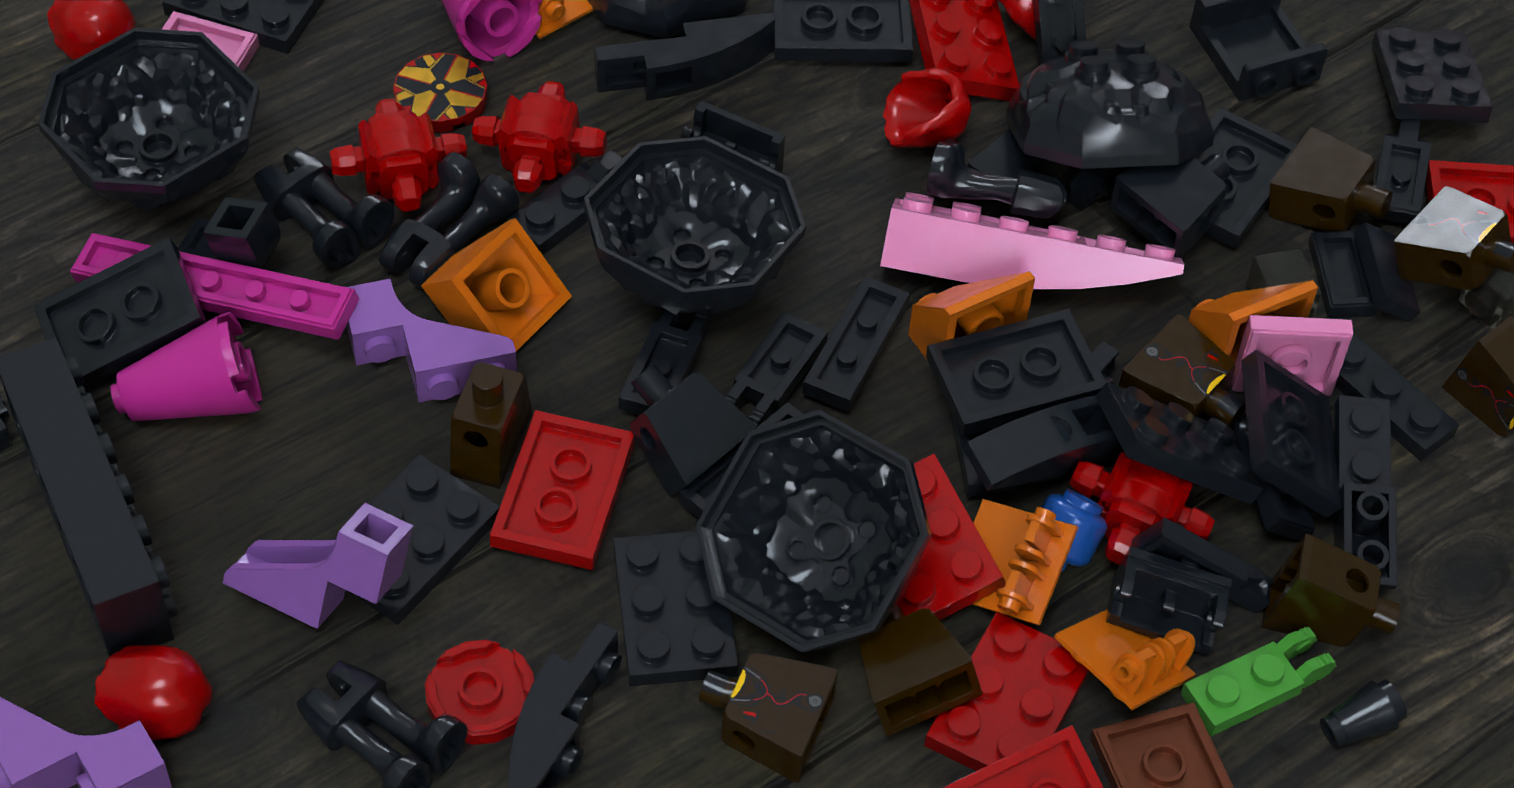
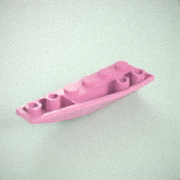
M906 193L904 200L895 198L890 212L880 264L883 267L966 283L1030 271L1035 277L1033 289H1084L1133 284L1182 275L1185 266L1182 258L1174 257L1175 249L1146 244L1145 250L1127 247V240L1114 236L1097 235L1096 240L1077 236V230L1067 227L1049 225V228L1046 229L1029 225V221L1009 216L996 218L981 215L982 207L964 202H953L952 209L934 206L933 197L917 193Z

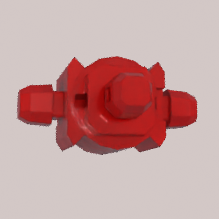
M547 81L539 88L537 93L528 92L521 100L511 94L501 119L499 116H481L475 118L472 126L474 141L496 147L497 144L499 145L502 167L513 173L514 185L519 192L532 193L540 187L542 180H552L557 177L559 172L563 175L573 170L577 153H580V156L597 157L604 155L607 147V133L605 131L590 126L580 128L578 106L573 101L569 103L566 99L564 86L560 82Z
M393 98L380 100L375 107V114L368 119V122L362 119L358 124L359 146L353 147L350 144L336 147L329 151L332 174L351 176L356 175V172H362L366 192L369 195L380 191L381 196L393 199L395 205L403 212L415 211L420 208L422 194L429 190V187L434 189L438 185V162H441L448 153L455 152L467 158V146L464 135L445 133L440 134V137H435L431 118L426 112L417 118L414 112L403 110L402 105Z
M1125 452L1119 454L1111 473L1104 471V466L1089 461H1079L1069 484L1076 491L1089 498L1092 495L1100 498L1098 504L1103 507L1101 516L1108 526L1105 537L1108 538L1105 554L1109 561L1120 565L1131 546L1132 538L1163 518L1185 527L1186 530L1207 540L1215 520L1210 514L1195 506L1193 509L1184 506L1192 489V482L1129 459Z

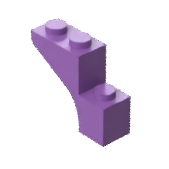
M391 279L348 287L355 289L359 297V301L346 325L356 365L371 362L381 363L391 358L406 356L418 403L434 399L445 400L454 395L461 394L476 363L493 364L497 367L517 371L514 343L506 336L420 318L412 314L400 303L393 290Z
M364 503L338 531L336 540L255 541L247 549L246 553L225 572L223 584L318 629L343 601L346 590L374 604L379 602L402 575L413 525Z
M0 697V788H70L75 784L79 788H172L165 763L140 720L125 728L107 734L93 736L76 735L64 731Z

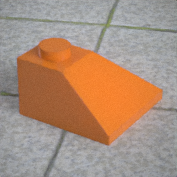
M516 218L510 219L454 254L421 285L450 325L506 336L513 341L516 351L572 297Z
M1030 271L954 286L938 294H928L912 305L908 335L926 358L928 345L1027 320L1035 277Z
M1311 280L1234 292L1216 300L1206 299L1191 309L1188 321L1235 363L1250 315L1308 318L1318 286Z

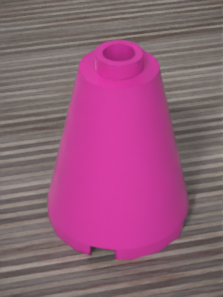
M441 0L462 46L472 56L484 61H495L492 57L502 55L503 53L507 57L517 54L531 42L540 27L542 17L538 14L539 2L542 4L541 0Z
M231 312L220 314L117 373V383L111 385V396L120 415L127 413L132 421L250 414L260 411L262 407L257 402L262 401V391L251 349H244L241 342L236 341L235 336L242 335L244 332L235 315Z

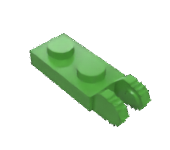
M1304 627L1286 635L1277 644L1273 641L1184 683L1181 695L1187 704L1194 702L1211 737L1301 694L1303 688L1331 674L1337 665L1329 653H1324L1307 660L1295 671L1288 660L1306 652L1317 641L1316 635L1310 627Z

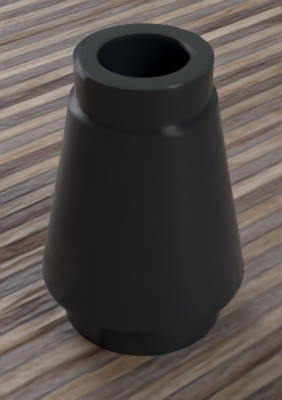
M1386 679L1378 683L1368 681L1327 716L1321 718L1320 725L1329 743L1333 747L1338 748L1344 744L1347 745L1397 730L1399 722L1407 718V710L1401 695L1391 682Z

